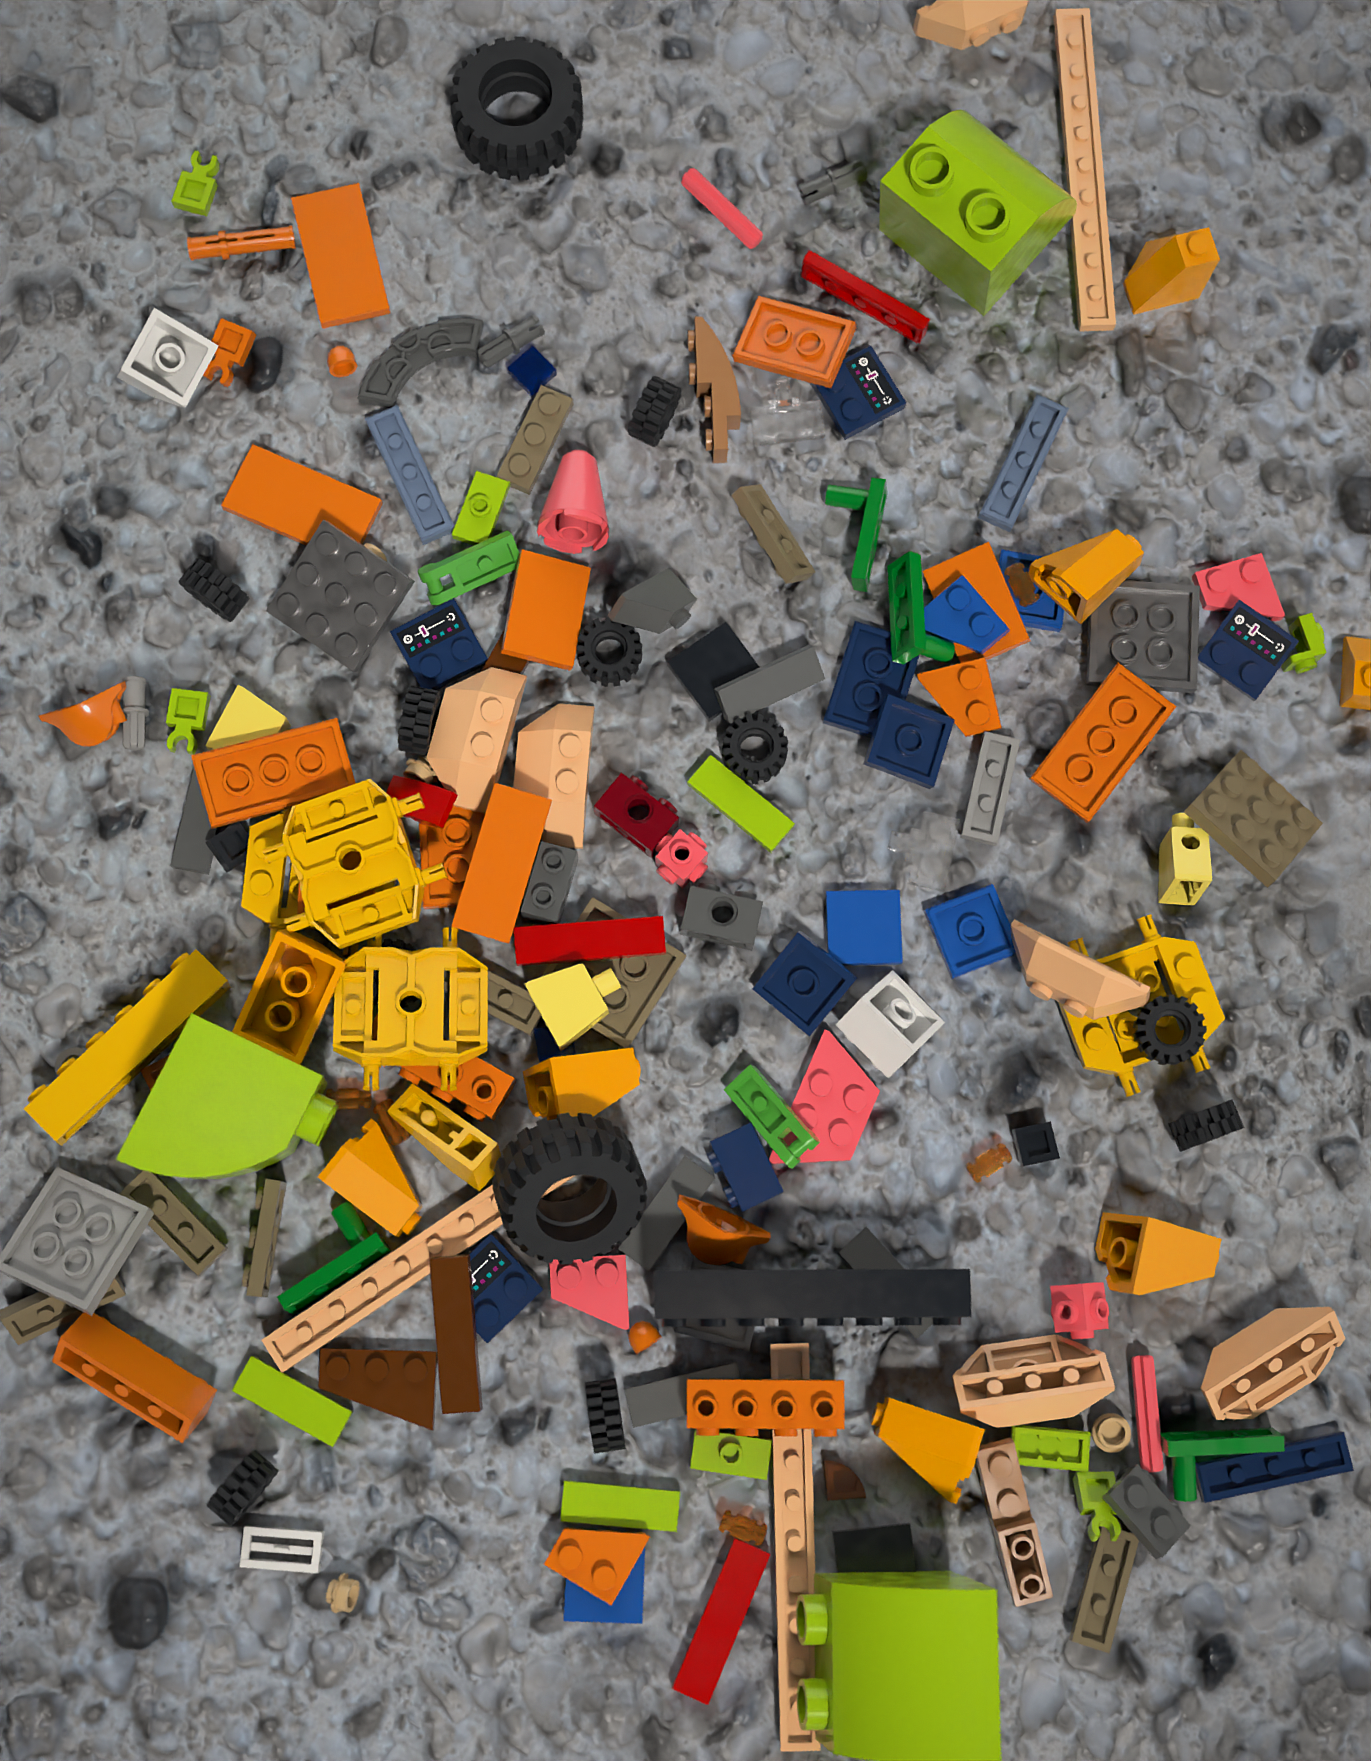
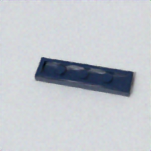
M1338 1431L1284 1443L1285 1452L1231 1454L1195 1462L1196 1481L1201 1502L1208 1503L1354 1471L1345 1433Z

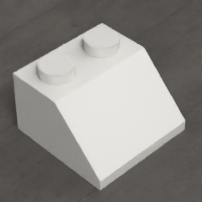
M154 308L117 378L149 396L186 408L219 345Z
M892 970L868 991L835 1025L850 1042L854 1043L870 1059L872 1065L889 1079L945 1022Z

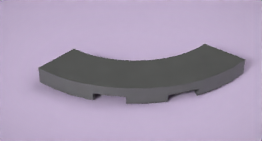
M472 318L439 320L437 324L429 325L419 330L415 328L392 342V346L379 359H376L368 370L357 397L359 403L391 408L395 406L397 397L407 381L423 367L449 357H477V350L479 349L484 326L483 320Z

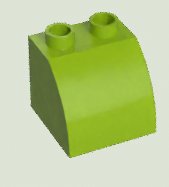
M961 109L952 111L929 125L880 180L879 230L980 314L985 316L1076 213L1077 201L970 113Z
M191 1013L116 1160L140 1170L166 1176L191 1179H222L241 1176L273 1165L293 1154L301 1139L319 1147L335 1117L339 1105L336 1104V1101L323 1095L328 1083L322 1075Z
M952 1571L814 1573V1594H800L796 1606V1626L799 1642L801 1645H815V1678L800 1679L797 1687V1713L801 1729L816 1730V1740L832 1754L870 1761H1001L997 1589Z

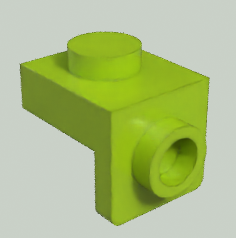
M1309 613L1298 616L1288 627L1291 636L1299 640L1295 646L1298 654L1290 656L1281 665L1283 672L1295 669L1296 673L1300 674L1310 671L1318 666L1317 662L1327 653L1323 643V629L1318 622H1315L1313 614Z

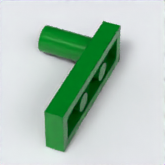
M872 477L869 490L829 484L827 487L826 506L865 511L851 574L853 590L868 592L888 495L886 479Z
M908 551L887 566L892 661L904 665L918 655H922L947 663L954 655L955 646L950 641L925 634L921 554Z
M345 1202L331 1212L351 1249L277 1296L284 1310L292 1315H295L391 1252L385 1240L377 1232L370 1235L351 1202Z
M1273 1427L1161 1433L1162 1452L1171 1457L1173 1499L1177 1501L1188 1502L1197 1500L1195 1456L1285 1452L1284 1436Z

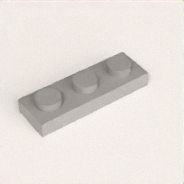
M987 731L983 733L960 838L992 846L997 845L1020 739Z

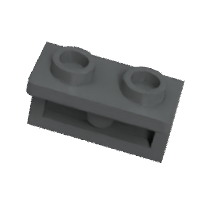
M1138 1464L1121 1470L1116 1476L1118 1481L1102 1498L1155 1559L1162 1558L1191 1525L1183 1517L1180 1507L1168 1499L1156 1486L1154 1477L1148 1471L1142 1469Z

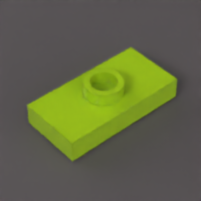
M476 471L452 532V538L473 546L490 539L509 492L510 482Z
M1027 1425L1011 1426L1010 1437L1015 1443L1019 1465L1088 1472L1091 1432Z
M695 1428L690 1469L767 1480L772 1440L750 1436H735V1434L719 1432V1436H697Z

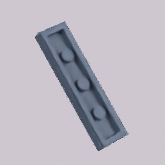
M1039 394L1036 395L978 516L979 519L1007 532H1011L1069 408Z
M398 405L365 418L370 433L422 544H428L451 534L454 530V524Z

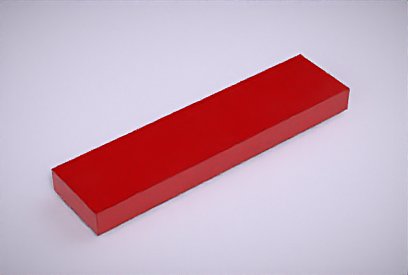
M811 250L803 258L800 275L802 278L915 343H921L926 335L930 318Z
M663 916L514 927L517 966L666 955Z
M734 1537L673 1682V1690L709 1705L771 1555L769 1552Z

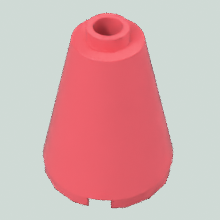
M573 450L562 457L537 523L538 536L541 534L544 537V544L560 552L580 554L582 553V548L593 546V551H596L607 543L609 537V525L597 461L584 450Z

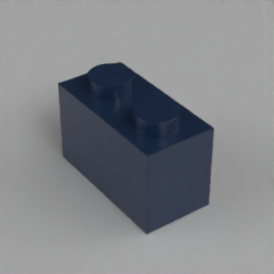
M751 1122L709 1142L711 1151L707 1152L706 1156L714 1173L722 1172L727 1186L722 1187V1190L731 1209L738 1206L740 1213L784 1192Z

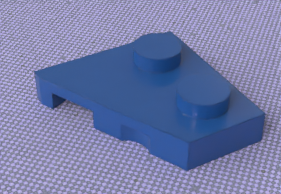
M963 575L924 607L925 631L938 635L940 638L952 643H958L982 655L1010 632L1007 625Z

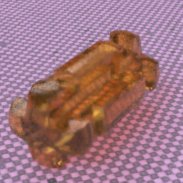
M1015 563L1004 570V575L1010 577L1008 582L1016 598L1019 597L1021 599L1019 604L1022 607H1027L1039 600V594L1034 593L1036 588L1028 572L1023 571L1024 564Z
M338 1088L337 1091L332 1089L326 1091L325 1096L336 1101V1104L339 1105L338 1109H360V1106H364L367 1109L372 1105L371 1089L370 1091H360L359 1088Z
M387 1099L378 1103L373 1108L374 1114H379L380 1118H378V1121L386 1136L392 1137L390 1143L393 1146H397L407 1141L411 1134L388 1114L387 1110L394 1102L391 1099Z
M1003 1143L996 1144L997 1149L990 1148L974 1159L976 1163L973 1165L971 1162L967 1163V1172L976 1183L982 1181L980 1177L983 1175L987 1178L1004 1167L1003 1162L1010 1163L1012 1161L1011 1153Z
M726 1510L721 1517L719 1530L722 1533L725 1530L730 1531V1536L746 1542L754 1540L755 1545L759 1546L766 1537L767 1525L765 1523L758 1525L757 1520L738 1513L734 1516L731 1515L730 1510Z

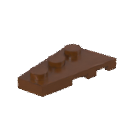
M321 1348L318 1388L433 1431L435 1425L437 1351Z

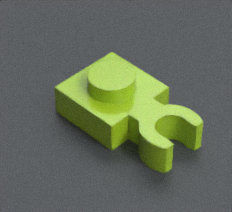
M195 150L191 156L192 173L182 170L171 202L176 209L207 217L218 187L216 180L212 177L218 173L220 164L217 156L212 155L208 165H200L202 157L200 152Z
M171 689L166 724L168 727H174L175 731L167 738V748L170 752H176V745L180 740H188L187 752L190 755L196 753L198 744L193 734L194 730L205 731L211 698L208 692Z
M1114 1471L1076 1472L1073 1477L1079 1515H1091L1092 1521L1087 1530L1090 1540L1092 1542L1097 1541L1100 1536L1099 1526H1103L1108 1529L1111 1541H1116L1121 1533V1526L1117 1518L1113 1516L1117 1514L1102 1498L1116 1483Z

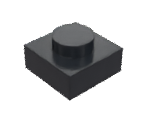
M239 821L205 842L226 873L246 860L249 834Z
M1051 1121L1012 1130L1020 1167L1060 1159Z

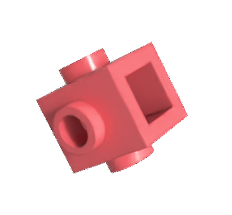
M679 829L674 836L668 833L655 848V851L658 852L655 858V865L658 867L657 873L669 884L677 883L682 889L690 881L696 883L708 869L706 865L708 852L704 850L707 845L693 832L687 835ZM681 849L689 857L685 860H679L675 857V854Z
M1104 1282L1050 1286L1052 1300L1051 1316L1054 1321L1055 1333L1070 1332L1071 1339L1094 1338V1330L1109 1329V1306L1105 1298Z

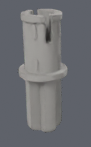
M128 676L122 679V682L125 681L127 686L123 693L122 708L127 721L123 722V747L128 750H140L145 747V717L149 716V711L145 709L146 679L139 676Z

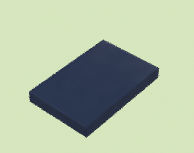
M855 621L823 723L871 738L883 698L889 694L906 701L920 655L904 665L893 662L891 632Z

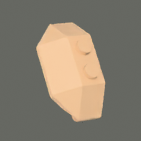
M936 0L932 5H927L917 10L913 31L916 36L959 50L972 45L977 47L1002 32L1007 34L1017 29L1022 23L1030 0Z
M491 667L445 689L426 758L444 789L458 795L454 803L455 807L486 813L494 783H499L527 681L526 675Z
M557 704L518 732L513 788L552 799L541 840L566 848L583 849L595 706Z
M1015 919L1011 924L1012 942L1026 986L1030 987V992L1046 1001L1052 998L1063 1004V1008L1070 1014L1079 1018H1083L1085 1015L1093 1020L1146 1006L1150 996L1149 986Z
M1331 1307L1276 1308L1214 1347L1201 1390L1215 1419H1254L1317 1379L1332 1358L1335 1348L1340 1347L1345 1340L1335 1311Z
M1057 1334L981 1345L967 1359L960 1370L958 1369L952 1375L960 1413L996 1428L1074 1417L1115 1390V1384L1104 1352L1096 1349L1093 1351L1081 1343Z

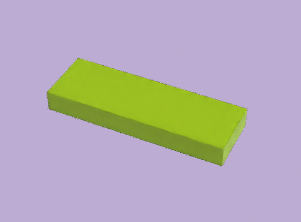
M712 755L705 760L687 781L689 787L770 853L774 851L795 825L792 820Z
M254 1355L248 1360L232 1389L238 1395L331 1447H334L354 1412L288 1374L281 1373L279 1369Z
M564 1480L560 1521L677 1532L680 1491Z

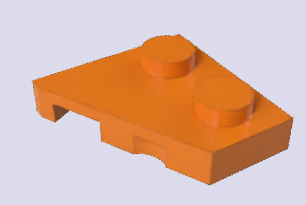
M985 657L917 674L921 684L947 715L955 719L954 723L966 737L982 734L985 731L991 732L1002 729Z
M564 1528L544 1565L612 1606L647 1544L650 1535L644 1532L629 1533L614 1532L612 1530Z

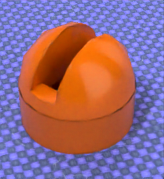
M336 346L328 353L327 364L331 375L346 377L356 371V359L349 348Z
M647 1321L635 1323L628 1334L629 1343L636 1354L647 1349L662 1338L657 1328Z

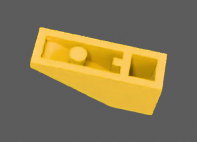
M413 1083L387 1110L392 1118L451 1172L479 1192L495 1175L494 1168L496 1162L502 1157L498 1143Z

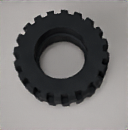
M514 36V40L505 41V37L494 39L495 44L488 46L487 43H484L477 47V54L475 56L468 54L462 61V69H457L452 78L453 86L450 88L449 100L457 143L460 149L465 151L468 160L472 164L480 162V169L489 175H492L495 171L499 173V178L510 180L511 176H519V181L530 180L529 175L538 174V177L549 174L551 166L557 169L565 163V154L567 156L572 155L577 148V140L581 138L584 118L580 79L575 75V68L568 59L562 60V53L555 47L545 48V42L533 39V42L525 41V37ZM511 92L533 94L541 98L549 106L547 111L538 120L523 126L504 125L496 122L486 114L487 108L494 100Z
M570 1113L557 1114L556 1119L547 1120L545 1117L536 1121L537 1126L531 1129L525 1127L517 1134L518 1139L515 1142L510 1141L503 1149L504 1158L500 1157L497 1160L494 1168L495 1176L492 1179L495 1200L503 1227L506 1229L511 1242L519 1246L520 1251L528 1256L534 1257L537 1255L540 1261L552 1263L553 1260H558L559 1264H572L573 1260L581 1259L582 1262L593 1260L592 1256L601 1252L605 1255L613 1250L612 1245L616 1242L622 1243L630 1235L629 1229H635L642 1218L641 1212L644 1211L647 1203L645 1192L648 1189L640 1163L626 1134L619 1127L612 1126L611 1121L602 1117H597L596 1120H593L592 1114L578 1113L577 1117H571ZM576 1175L598 1177L596 1183L587 1192L574 1199L560 1202L541 1199L543 1194L552 1185L562 1179Z

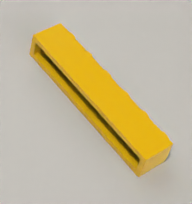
M197 949L190 955L185 952L179 956L170 967L173 971L162 981L159 978L152 981L142 992L144 997L134 1007L131 1004L124 1007L115 1016L114 1021L116 1023L106 1033L100 1031L86 1043L85 1047L87 1050L77 1060L75 1058L67 1060L57 1070L56 1074L58 1077L49 1086L41 1085L28 1097L27 1101L29 1104L24 1110L59 1145L65 1144L99 1110L141 1072V1069L147 1067L179 1037L191 1013L200 1017L231 988L228 980Z

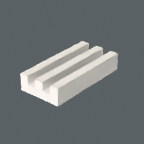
M246 1525L243 1532L240 1567L319 1573L323 1550L322 1541L325 1531ZM252 1535L314 1541L313 1546L252 1542ZM250 1551L312 1555V1560L309 1563L250 1558Z

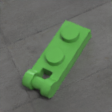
M507 530L437 563L424 565L417 572L421 582L426 583L429 589L427 596L430 604L439 605L516 570L519 551L513 535ZM449 574L452 582L442 585L440 578Z
M750 1064L724 1089L781 1160L791 1169L801 1161L800 1156L807 1149L813 1150L820 1143L816 1135L805 1126L756 1066ZM792 1131L797 1139L788 1146L783 1138Z

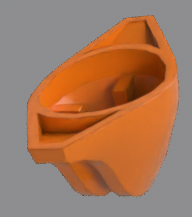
M121 682L81 703L38 715L42 722H47L59 728L75 744L89 747L98 745L112 738L117 732L119 724L127 721L120 705L121 697L127 687L126 682Z
M681 1194L678 1196L677 1205L687 1222V1243L689 1249L697 1259L704 1263L723 1265L733 1261L743 1264L750 1247L768 1243L771 1238L770 1232L729 1211Z

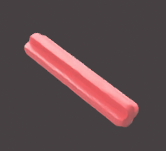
M690 168L683 175L682 185L749 249L755 248L762 241V231L697 169Z
M1137 1355L1131 1358L1140 1467L1148 1472H1159L1163 1470L1164 1466L1154 1358L1150 1355Z

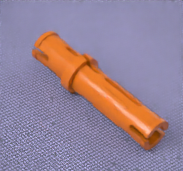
M292 225L289 227L228 234L223 230L218 231V235L187 237L191 261L221 256L223 260L230 259V255L290 248L296 249Z

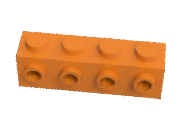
M378 1014L373 1021L372 1040L377 1041ZM478 1057L458 1066L456 1071L457 1089L454 1091H450V1076L447 1077V1091L440 1089L441 1068L439 1066H397L401 1068L398 1072L399 1076L415 1085H418L420 1080L433 1086L430 1093L448 1104L451 1103L453 1098L465 1104L463 1112L480 1122H483L485 1117L493 1121L496 1119L516 1084L514 1077Z
M85 1312L80 1315L60 1337L52 1362L182 1444L208 1413L217 1389L209 1385L204 1379L191 1374L178 1366L170 1358L162 1356L143 1344L138 1338L130 1336L111 1324L106 1318L100 1317L95 1313L92 1316Z
M689 1378L687 1379V1428H696L697 1436H719V1428H735V1436H758V1429H774V1436L792 1437L798 1436V1429H813V1436L836 1437L837 1429H845L844 1379Z

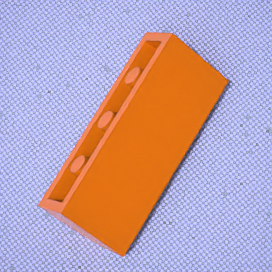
M494 783L451 927L509 944L552 799Z

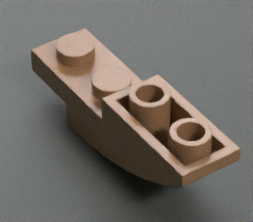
M695 317L694 330H688V352H695V363H689V385H696V398L704 397V417H711V429H705L706 451H712L713 463H727V430H740L741 409L737 383L730 361L716 334L703 317Z
M1010 1437L980 1445L976 1457L981 1478L979 1482L1014 1606L1019 1607L1053 1598L1036 1522L1032 1518L1015 1443Z

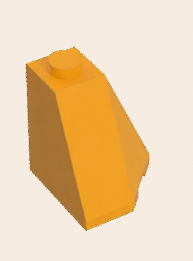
M1209 227L1145 243L1123 282L1133 315L1200 297L1220 260Z
M1115 529L1036 559L1030 565L1028 578L1079 624H1082L1140 566L1144 552L1141 550L1140 543L1130 534L1124 535L1121 531Z
M633 1047L553 1057L522 1071L528 1107L534 1117L542 1116V1118L546 1117L547 1120L556 1119L557 1114L570 1113L571 1117H577L578 1113L592 1114V1117H594L640 1085L641 1069L639 1061L634 1055Z
M370 1119L361 1129L364 1133L361 1139L358 1137L350 1138L343 1144L319 1174L318 1178L394 1236L400 1237L403 1232L409 1235L422 1219V1216L418 1213L423 1206L382 1126L373 1119Z
M1103 1212L1095 1251L1099 1261L1105 1262L1109 1274L1105 1279L1109 1290L1142 1295L1214 1277L1216 1265L1219 1261L1221 1239L1151 1217Z
M885 1396L883 1404L876 1403L872 1414L871 1425L876 1426L874 1434L943 1499L957 1504L962 1491L961 1488L956 1487L959 1480L964 1481L965 1478H969L974 1468L985 1429Z

